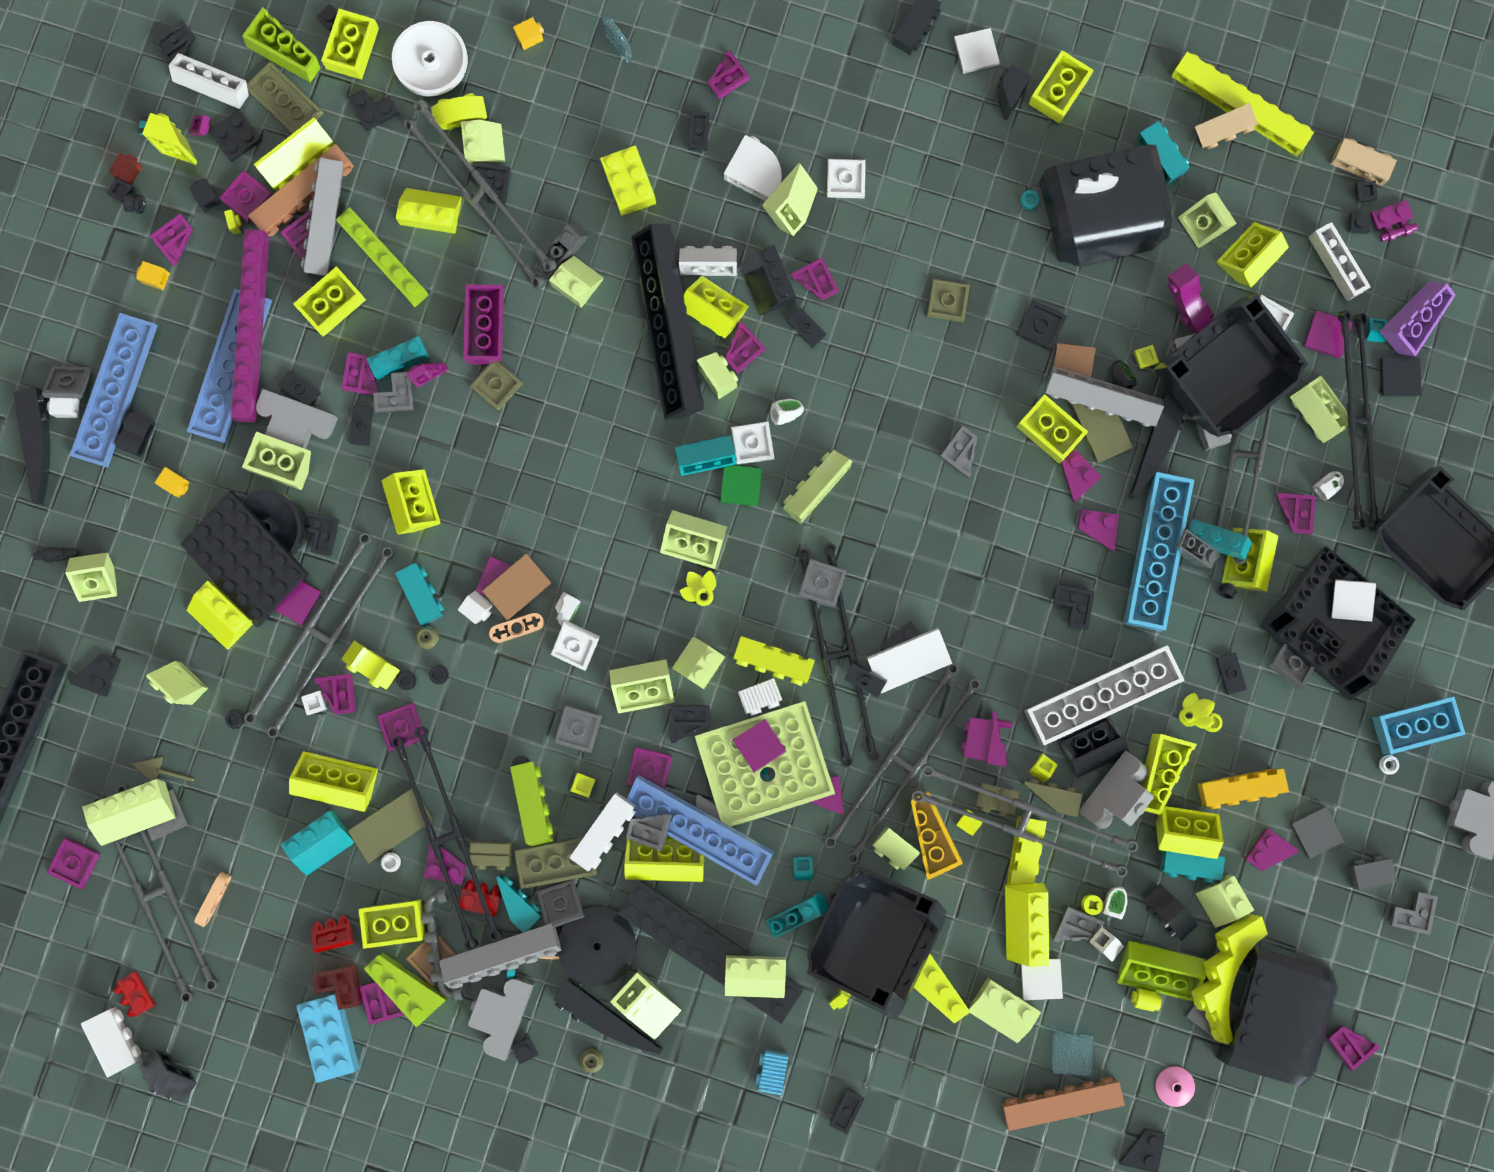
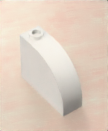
M745 135L724 172V180L764 201L781 184V167L777 157L767 146L760 143L759 139L754 136L748 137Z

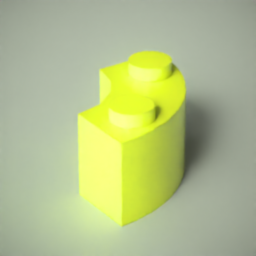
M473 93L449 100L441 99L438 101V104L431 107L432 115L442 130L451 131L461 127V122L485 120L487 118L483 96H475Z
M355 640L341 659L347 664L346 668L353 673L360 672L369 678V683L376 688L381 686L387 689L400 671Z

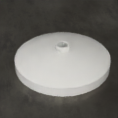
M424 21L408 27L398 37L392 51V65L399 81L408 90L422 96H438L449 92L462 80L468 65V55L462 38L454 29L440 22Z

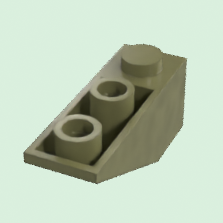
M1028 778V782L1022 781V785L1054 812L1078 817L1082 794L1077 793L1078 789L1066 787V790L1058 789L1059 785L1048 782L1047 786L1039 784V780Z

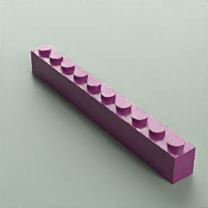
M245 229L231 410V418L237 422L256 423L257 420L256 404L259 392L270 239L264 230Z

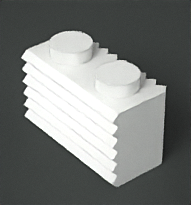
M774 678L738 692L745 713H750L751 716L761 713V708L768 706L769 709L780 705L779 701H782Z

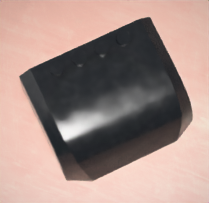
M1148 144L1058 164L1045 169L1039 181L1059 262L1063 261L1080 267L1152 251L1169 237L1172 224L1171 205L1156 145ZM1103 173H1110L1118 177L1116 185L1108 190L1097 193H1075V186L1079 179L1090 178L1096 181L1099 174L1102 175Z
M1254 294L1242 297L1231 304L1159 363L1154 371L1184 410L1202 429L1212 435L1221 437L1241 432L1297 386L1302 379L1301 375L1305 367L1308 366V362L1259 296Z
M1441 466L1429 468L1382 516L1376 526V530L1384 551L1441 604L1465 610L1494 581V528L1449 487L1455 479Z
M859 867V870L853 875L846 877L842 881L807 951V959L809 960L807 974L827 987L896 1020L902 1013L945 923L947 911L938 900Z
M1253 947L1242 962L1252 967L1253 970L1234 1041L1228 1045L1221 1042L1217 1059L1228 1066L1285 1083L1303 1086L1316 1074L1338 991L1334 972L1328 968Z

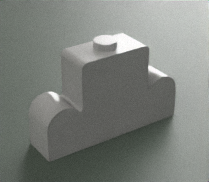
M262 389L256 404L258 414L270 420L265 435L304 449L307 447L311 434L319 439L329 438L338 420L333 414Z
M1125 750L1080 808L1079 813L1101 829L1107 828L1111 824L1113 815L1128 826H1132L1154 798L1148 790L1138 783L1147 778L1148 768Z
M1487 780L1481 785V794L1469 789H1458L1455 800L1450 804L1449 809L1451 811L1447 824L1469 833L1462 840V848L1465 852L1482 859L1492 860L1494 855V780Z
M515 977L506 982L504 993L484 987L480 991L478 999L473 1000L470 1008L473 1012L468 1025L471 1028L490 1034L483 1043V1049L489 1056L506 1061L535 983Z

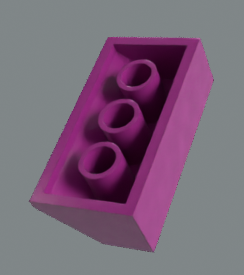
M465 284L463 360L466 364L486 365L502 361L504 285Z

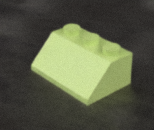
M1319 376L1290 396L1294 407L1300 410L1304 421L1310 424L1315 436L1323 443L1348 427L1347 410L1322 376Z
M256 432L242 468L248 472L302 490L309 472L311 451Z
M672 510L666 525L660 553L715 569L727 526Z
M666 659L609 670L611 688L618 713L675 703Z
M726 955L725 996L784 998L786 957Z
M988 977L968 1008L971 1014L1016 1043L1031 1030L1041 1014L1037 1008Z

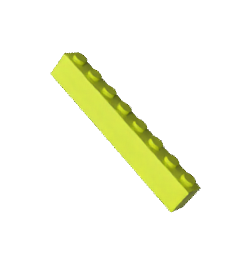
M1187 52L1171 75L1172 78L1225 112H1230L1250 103L1258 125L1254 126L1255 131L1296 157L1302 152L1314 134L1309 126L1297 122L1290 114L1283 113L1276 105L1264 101L1260 95L1253 94L1243 84L1234 82L1230 76L1220 73L1213 65L1206 64L1193 53Z

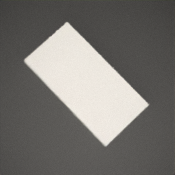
M938 628L867 657L872 672L887 679V683L881 693L952 664Z

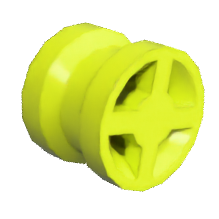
M1088 894L1082 898L1081 907L1086 913L1097 915L1103 909V902L1098 896Z

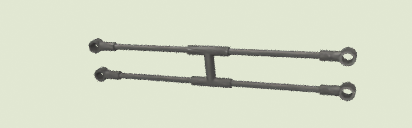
M424 100L415 102V111L421 113L435 127L480 185L475 194L472 195L466 187L464 188L418 129L414 118L404 121L405 129L411 131L424 144L458 186L469 204L481 218L483 217L523 267L524 272L531 279V285L535 288L544 284L543 277L537 275L523 261L478 203L483 194L487 193L490 199L495 201L541 260L545 271L554 270L556 268L555 261L549 259L536 246L501 203L498 195L471 166L437 124L434 116L427 109V103Z
M1273 405L1267 409L1262 438L1259 441L1257 452L1239 450L1241 432L1235 433V436H1233L1217 527H1222L1232 472L1235 470L1237 457L1256 459L1253 471L1254 478L1242 535L1247 536L1258 478L1262 471L1266 451V438ZM1218 552V554H1217L1216 560H1218L1219 557H1220V553H1219V552ZM1233 557V559L1237 564H1244L1247 560V557L1245 560L1237 561V558Z
M362 533L359 536V543L352 552L353 555L318 610L313 613L302 630L295 646L261 699L256 702L251 712L247 713L244 717L245 722L248 724L257 722V715L264 706L266 698L309 634L326 643L317 661L283 714H280L273 727L268 728L267 735L270 738H277L280 735V729L295 702L322 660L326 658L343 631V627L378 572L383 569L388 559L394 556L392 548L385 547L382 549V556L377 562L375 570L340 625L335 628L330 637L316 629L314 626L321 617V612L355 559L359 557L365 546L371 543L372 537L367 533ZM364 536H368L367 542H363ZM386 550L391 551L389 556L385 555ZM250 715L254 717L252 722L248 720ZM272 729L276 730L275 736L271 735Z
M952 663L947 666V671L939 681V685L901 739H898L885 757V760L879 766L880 769L841 824H838L831 836L825 839V845L828 848L836 846V841L845 829V825L892 761L907 770L908 773L901 782V786L864 839L860 840L853 852L847 855V861L850 864L858 862L859 855L866 847L869 838L905 787H908L927 760L926 757L964 703L970 699L975 690L980 688L981 683L978 679L969 681V687L962 695L961 701L914 765H911L897 755L905 744L904 741L942 687H945L951 677L958 672L959 667L957 664ZM951 665L955 666L956 671L954 673L950 672L949 667ZM973 681L978 683L977 688L971 686ZM828 839L834 840L832 846L827 845ZM850 855L856 856L854 862L849 860Z
M928 763L922 766V773L926 777L933 776L944 781L949 780L1023 809L1024 813L1018 827L1016 828L1005 823L1001 824L941 802L935 797L924 794L921 789H915L912 792V798L915 802L923 801L934 806L938 805L998 827L1004 832L1028 841L1038 842L1098 864L1104 869L1115 872L1118 877H1125L1128 871L1125 865H1116L1105 860L1095 859L1025 831L1031 814L1033 813L1044 818L1049 817L1111 840L1112 843L1125 847L1129 852H1135L1138 849V844L1134 839L1126 840L1049 813L1047 810L1015 798L1011 799L949 776L945 772L934 769ZM925 768H931V772H924ZM921 793L920 798H915L914 795ZM1130 843L1135 844L1133 848H1128ZM1124 868L1122 873H1118V870Z
M120 785L117 787L116 792L118 794L123 787L126 790L130 789L128 785ZM95 797V798L92 800V803L96 802L98 799H99V800H102V799H104V798H103V797ZM143 830L140 831V834L162 886L146 894L140 882H137L119 840L114 841V844L133 883L132 887L146 917L148 916L174 973L176 984L181 993L180 1000L183 1003H189L194 999V994L188 990L183 977L181 978L152 915L153 911L149 905V900L166 893L199 961L201 972L206 980L205 988L208 991H213L218 988L219 982L213 978L208 965L205 964L177 903V897L165 871L162 870L149 839ZM210 981L214 982V988L209 986ZM186 993L190 996L189 1000H186L184 997Z

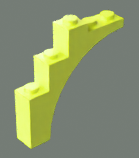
M1249 913L1215 934L1217 947L1220 952L1203 962L1208 981L1191 991L1197 1009L1205 1011V1017L1209 1022L1212 1037L1214 1040L1227 1045L1233 1042L1229 1006L1234 979L1248 952L1268 934L1262 916Z

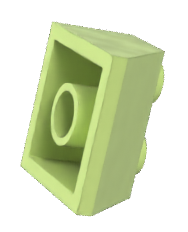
M484 120L461 122L464 156L471 165H473V162L487 164L505 161L501 124Z
M1216 192L1205 196L1178 217L1198 248L1209 243L1237 224Z
M573 256L560 265L549 279V282L553 288L582 308L604 278Z
M717 352L699 358L697 366L716 397L720 399L737 388L738 378L733 371L729 372L727 369L728 363L722 355L719 357Z
M108 552L69 558L65 573L79 602L117 596L115 570Z
M693 636L672 669L702 689H705L725 659V656Z
M888 827L883 829L872 844L875 847L873 851L882 858L884 855L890 859L889 864L897 870L899 868L904 870L920 854L919 851Z
M1227 874L1222 880H1217L1216 883H1211L1195 893L1214 928L1236 921L1254 911L1234 875Z

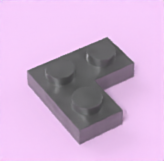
M409 372L391 373L392 392L373 393L375 413L414 411L411 380L407 375Z
M1416 892L1412 910L1393 906L1389 925L1430 935L1438 897Z

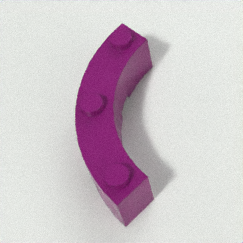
M1185 263L1168 275L1169 284L1167 287L1181 315L1180 321L1189 329L1191 334H1195L1212 321L1213 313L1204 298L1201 299L1199 292L1202 291L1199 274Z

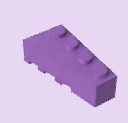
M1428 281L1380 330V333L1398 354L1416 357L1456 294L1447 283Z

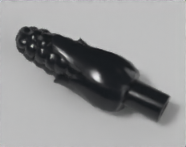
M47 547L42 552L33 553L34 560H43L46 563L63 561L79 556L78 549L64 547Z

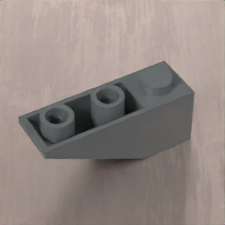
M578 223L567 224L545 252L549 259L555 261L556 268L549 272L545 271L540 259L535 264V267L549 279L560 265L570 259L580 249L590 235Z
M1184 529L1177 546L1185 560L1193 565L1212 569L1219 552L1187 529Z

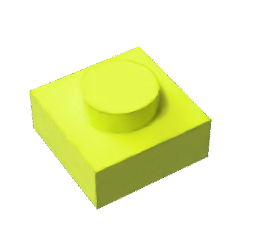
M232 210L224 211L229 230L234 235L241 233L240 226H242L240 216L236 215Z
M1153 345L1133 352L1139 370L1159 363Z
M577 773L571 792L589 798L596 779Z
M838 993L828 1002L833 1010L837 1007L841 1009L848 1003L847 999L849 997Z

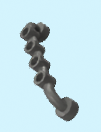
M445 886L438 887L437 892L427 897L425 912L421 913L422 923L428 926V932H424L425 943H430L431 951L427 952V958L429 963L434 964L435 970L430 972L432 983L437 982L438 990L443 996L454 997L455 1001L464 999L463 987L452 990L447 989L443 982L439 963L442 957L439 950L438 932L435 926V913L432 904L435 900H438L439 903L448 902V893Z

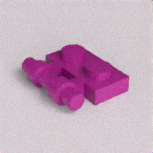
M1407 200L1370 213L1375 231L1381 229L1384 231V234L1379 235L1381 242L1386 240L1392 241L1398 236H1407L1412 234L1413 231L1418 230L1416 223L1408 224L1407 222L1413 218ZM1399 224V229H1392L1391 226Z

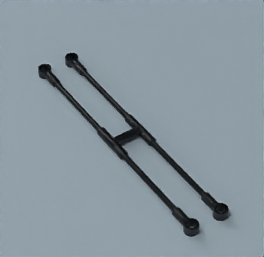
M1348 310L1338 313V320L1341 322V331L1344 339L1348 397V433L1351 440L1355 505L1352 527L1354 530H1362L1366 526L1365 520L1362 518V505H1360L1355 440L1357 436L1356 424L1364 425V435L1367 443L1371 500L1368 528L1370 531H1377L1376 526L1379 520L1375 500L1371 443L1373 438L1372 422L1368 401L1364 344L1367 317L1364 313L1354 316V323L1357 325L1360 343L1364 405L1362 406L1363 417H1356L1352 397L1348 335H1350L1349 321L1351 320V314Z
M827 544L824 551L828 556L829 565L838 567L835 557L836 547L834 544ZM827 547H833L834 551L832 553L827 552ZM801 549L798 553L804 574L806 573L810 556L807 549ZM801 552H806L808 556L802 558L800 554ZM840 590L838 601L846 634V650L828 653L817 603L811 600L819 636L818 643L825 675H827L841 741V763L844 767H850L853 764V759L850 757L848 744L845 742L830 660L849 657L850 665L853 662L858 663ZM857 687L867 734L868 759L876 762L880 755L876 751L874 737L871 735L862 689ZM872 752H875L877 754V758L875 760H872L870 758V754ZM845 758H849L851 760V763L849 765L844 764Z
M424 726L417 727L414 732L415 736L420 738L424 752L427 753L449 813V820L453 831L439 837L436 836L407 761L408 757L404 749L405 740L401 736L394 737L391 740V745L396 748L400 761L403 762L426 825L425 829L436 860L439 861L462 924L461 928L466 939L465 948L470 951L478 947V941L476 938H473L470 927L464 918L443 860L444 856L440 844L456 838L459 848L464 854L486 914L485 919L490 930L489 938L492 941H497L502 938L503 934L497 928L493 915L490 914L468 854V847L456 815L453 813L431 753L432 748L427 737L428 729ZM420 729L424 732L422 736L420 735ZM397 739L400 741L399 745L396 744ZM494 932H497V934H498V937H497V938L494 937V935H493ZM470 941L473 942V944H474L473 947H471V946L469 945V942H470Z

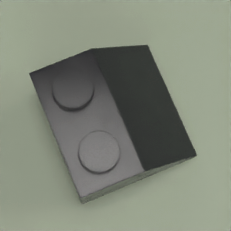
M1011 65L1009 70L1005 69L997 84L999 88L997 97L1003 119L1006 121L1026 90L1031 78L1029 74Z

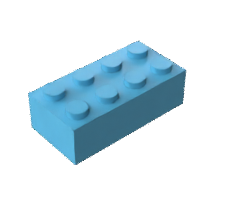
M1445 697L1372 717L1382 754H1394L1465 735L1455 697Z
M340 991L296 1005L316 1083L358 1070L360 1067Z

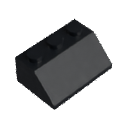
M775 245L757 251L739 264L760 316L796 301V295Z
M1110 716L1057 739L1069 767L1077 778L1119 759L1125 750L1129 752L1125 736Z

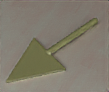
M164 757L131 763L150 781L157 779L159 773L194 781L192 777L160 769Z

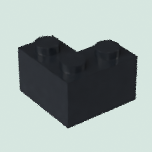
M1160 884L1143 900L1148 906L1146 908L1148 913L1153 917L1158 916L1160 918L1158 921L1165 927V931L1172 938L1176 936L1182 941L1198 926L1188 909Z
M155 1048L139 1067L143 1074V1079L149 1085L148 1089L154 1094L160 1093L171 1101L175 1099L183 1102L197 1084L191 1072L175 1066L169 1054Z

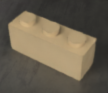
M1248 103L1195 126V130L1202 148L1207 147V150L1218 146L1217 142L1225 139L1227 142L1237 138L1236 134L1241 131L1246 134L1255 130L1254 126L1258 125L1251 104Z
M1344 138L1338 144L1330 164L1368 181H1376V184L1383 186L1389 180L1397 160L1393 159L1389 154L1375 151L1370 146L1360 145L1354 139Z

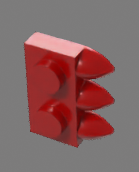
M470 879L462 889L459 901L460 907L463 910L485 914L477 890L475 891V884ZM483 882L480 886L490 914L497 916L501 899L500 888L498 885H495L488 894L487 884Z
M345 915L340 917L338 926L332 918H329L325 924V929L318 921L312 927V945L315 953L354 944L352 925Z
M137 971L118 981L113 990V993L116 994L124 993L120 1005H131L126 1016H138L156 1005Z

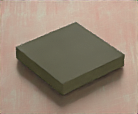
M932 279L926 317L964 323L970 285Z
M495 362L488 364L469 387L499 412L523 385V382L501 363Z

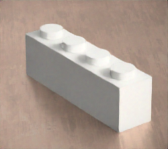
M178 53L169 64L173 82L240 109L249 96L245 80Z
M1332 222L1316 230L1308 237L1346 301L1362 294L1371 287Z
M616 792L572 853L570 859L588 872L591 868L596 869L602 861L599 858L603 852L607 853L612 847L613 843H611L613 837L616 836L618 838L624 830L622 825L625 820L630 821L636 813L633 810L636 805Z

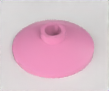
M1171 1066L1160 1072L1156 1079L1155 1088L1158 1097L1165 1104L1178 1107L1185 1105L1191 1100L1195 1091V1083L1187 1070L1178 1066ZM1179 1084L1180 1089L1178 1091H1174V1086Z

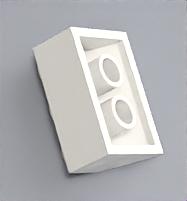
M685 246L680 248V276H737V249L732 246H723L722 248H714L713 246H704L703 248Z
M116 1007L81 1023L107 1077L142 1060L140 1056L141 1050L134 1044L132 1032L125 1026L123 1014Z

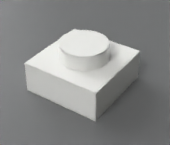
M322 691L301 697L307 715L327 709Z

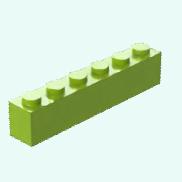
M350 207L336 219L344 231L414 307L429 296L419 282Z

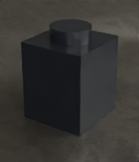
M206 178L194 182L193 186L189 187L198 205L205 212L221 204L215 190Z

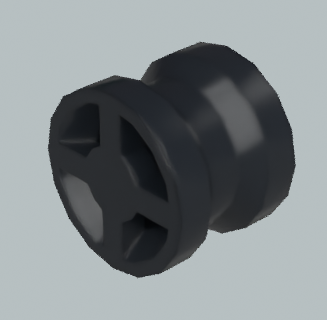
M127 193L123 202L125 212L135 211L137 214H142L145 209V197L143 195L134 196L131 193Z

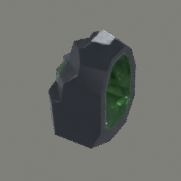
M1116 360L1111 366L1113 384L1132 389L1137 384L1135 375L1124 361Z

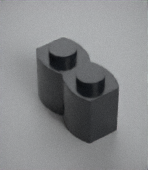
M130 412L123 420V430L115 438V447L141 458L156 423Z

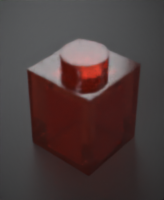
M119 153L108 172L113 177L132 185L142 166L137 162L138 159L131 154L124 155Z

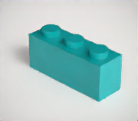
M1159 121L1140 132L1136 140L1140 146L1148 144L1157 146L1166 185L1184 175L1190 168L1187 158L1181 155L1178 145L1170 139L1166 127L1161 125Z
M418 336L367 358L374 377L379 381L390 376L391 373L400 372L430 359V355L423 340Z
M731 435L675 447L681 476L737 464Z
M1195 519L1192 520L1189 527L1191 533L1220 553L1241 560L1246 559L1252 544L1248 536Z
M414 563L395 573L420 625L424 626L444 616L442 612L445 610L440 600H436L434 596L436 590L432 583H428L426 579L428 574L423 565L420 566Z
M1162 850L1160 871L1165 872V876L1177 878V874L1185 875L1184 879L1196 880L1197 877L1204 878V882L1216 883V880L1223 879L1225 857L1218 856L1215 859Z

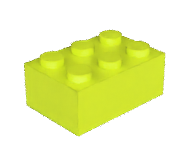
M342 9L338 10L321 60L327 70L362 80L379 30L375 19Z
M1062 50L1033 93L1029 105L1060 124L1094 70Z
M636 145L600 158L621 216L656 204L655 195Z
M336 266L293 304L324 337L366 299Z
M1045 394L1016 426L1059 464L1088 433L1085 428Z
M1165 806L1161 815H1158L1156 819L1159 850L1218 858L1224 843L1219 814Z
M422 899L360 908L359 917L363 949L424 940L425 924L421 920V913L423 912Z

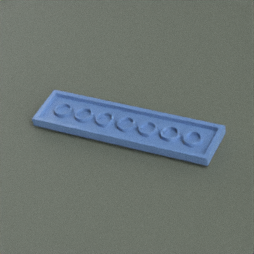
M238 289L233 291L187 429L188 433L221 443L226 442L233 421L231 410L240 290ZM265 298L263 327L272 303V300L268 298Z
M119 313L69 456L103 467H109L115 450V438L118 433H121L123 420L127 416L158 327L155 323Z
M640 775L636 777L627 797V800L636 805L633 809L636 812L634 814L635 817L673 814L668 836L757 886L774 853L773 850Z

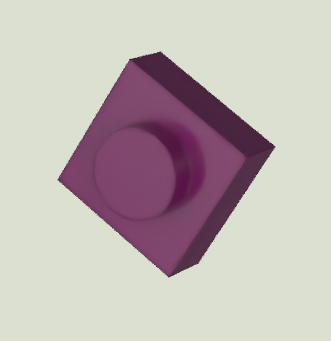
M205 115L194 116L189 134L193 136H206L209 130L210 118Z

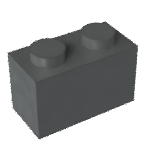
M1377 855L1372 857L1373 860L1357 859L1353 861L1354 864L1347 865L1352 888L1360 890L1397 882L1392 858Z

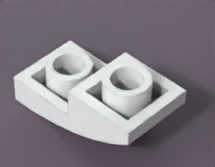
M1103 173L1102 175L1099 174L1096 181L1090 178L1079 179L1075 186V193H1097L1108 190L1116 185L1118 177L1110 173Z

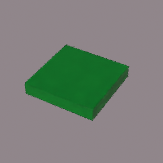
M734 465L724 467L720 503L758 507L762 468Z

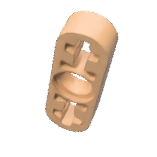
M531 613L495 625L489 632L490 638L496 643H502L538 631L544 626V618L538 613ZM533 617L540 619L537 627L529 625V630L526 631V625L523 620L526 619V623L533 621ZM516 622L522 625L520 633L512 631V625ZM508 625V631L511 636L508 637V633L501 635V639L494 637L497 629L505 631V626Z
M224 872L218 875L194 923L202 927L207 925L231 880L230 875Z

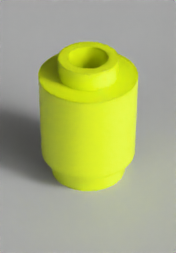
M1137 988L1136 992H1132L1131 1003H1133L1134 1008L1154 1012V1010L1159 1011L1161 1007L1162 996L1157 995V992Z

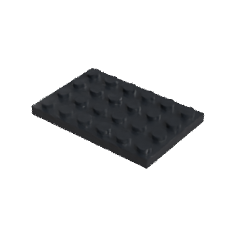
M229 491L180 543L229 599L252 620L251 623L255 627H259L309 575L303 566L234 491Z

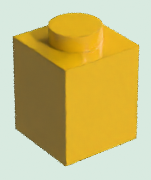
M533 17L513 27L523 50L543 41L542 33H544L540 22L536 23Z
M142 261L141 266L136 271V279L160 290H164L170 275L164 268Z
M165 467L154 483L180 498L181 495L187 492L190 482Z

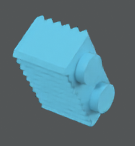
M765 1049L764 1054L760 1053L759 1065L762 1066L761 1073H757L755 1085H758V1091L782 1095L789 1056L787 1052Z

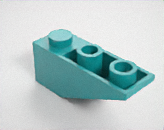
M502 875L498 876L496 879L510 921L523 933L529 931L543 916L540 913L541 908L534 902L531 904L526 899L528 896L521 889L517 891L512 886L514 883L506 875L504 877Z
M820 891L767 919L766 923L774 938L823 915L829 909V906Z

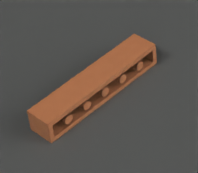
M336 144L248 215L260 230H264L268 236L275 235L282 225L290 223L294 218L293 216L298 212L304 211L308 207L310 200H314L315 193L312 192L313 181H317L318 174H315V164L320 161V158L344 162L343 176H347L354 167L353 164Z
M1113 1077L1102 1078L1101 1082L1094 1083V1081L1083 1082L1082 1086L1078 1087L1068 1085L1060 1091L1050 1089L1044 1091V1094L1037 1096L1035 1093L1027 1094L1024 1096L1025 1098L1019 1100L1017 1098H1009L1005 1100V1103H1001L1006 1128L1009 1131L1125 1106L1120 1082L1117 1079H1113Z

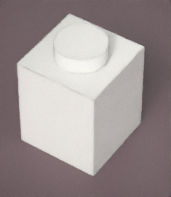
M50 398V401L47 403L48 412L56 418H79L80 399Z
M474 591L466 597L458 610L474 624H477L481 620L484 622L490 616L491 612L489 610L493 605L478 592Z
M1103 927L1090 940V943L1111 961L1124 948L1123 944Z

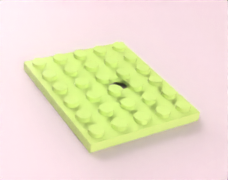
M805 701L695 736L720 820L730 827L835 794ZM766 719L787 751L763 767H770L775 771V778L770 782H765L760 778V772L763 768L755 773L752 771L733 739Z

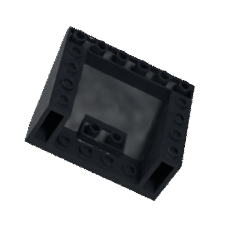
M1325 546L1272 608L1260 627L1282 645L1285 643L1289 651L1298 656L1309 667H1314V671L1347 699L1352 700L1379 682L1416 619L1377 587L1375 590L1372 621L1331 618L1335 579L1369 581Z

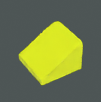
M1042 753L1029 770V773L1042 783H1045L1051 777L1058 764Z
M962 815L956 825L973 836L983 822Z

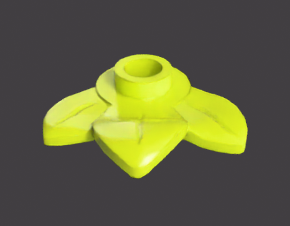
M708 571L702 578L697 573L688 572L686 579L688 587L680 590L682 597L689 602L696 601L701 606L709 605L713 601L712 591L716 587L714 574ZM702 593H706L708 595L706 600H702L700 598V595Z
M1196 693L1188 695L1183 701V710L1179 714L1180 722L1188 727L1195 725L1202 729L1212 726L1214 721L1209 715L1214 709V701L1208 699L1199 700ZM1191 714L1193 717L1188 719L1185 716Z

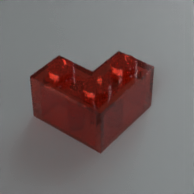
M356 964L322 970L312 974L315 994L335 990L338 1010L357 1007L363 1003Z

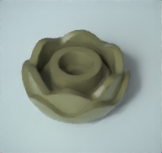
M421 626L415 633V642L422 649H432L439 641L437 630L432 626Z
M588 1048L581 1053L579 1063L585 1072L596 1073L603 1067L604 1057L595 1048Z

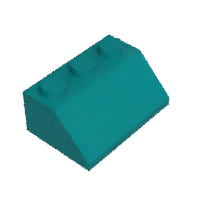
M332 810L280 845L289 859L308 876L355 842L335 810Z

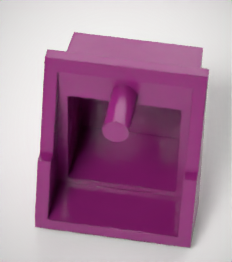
M992 711L991 720L970 718V722L966 721L964 733L968 734L967 741H963L961 752L965 753L964 757L986 761L987 764L1007 767L1005 744L1001 743L999 727L1011 729L1012 721L998 719V715L994 711Z

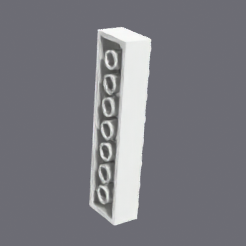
M1167 645L1024 710L1040 746H1044L1184 681V678Z

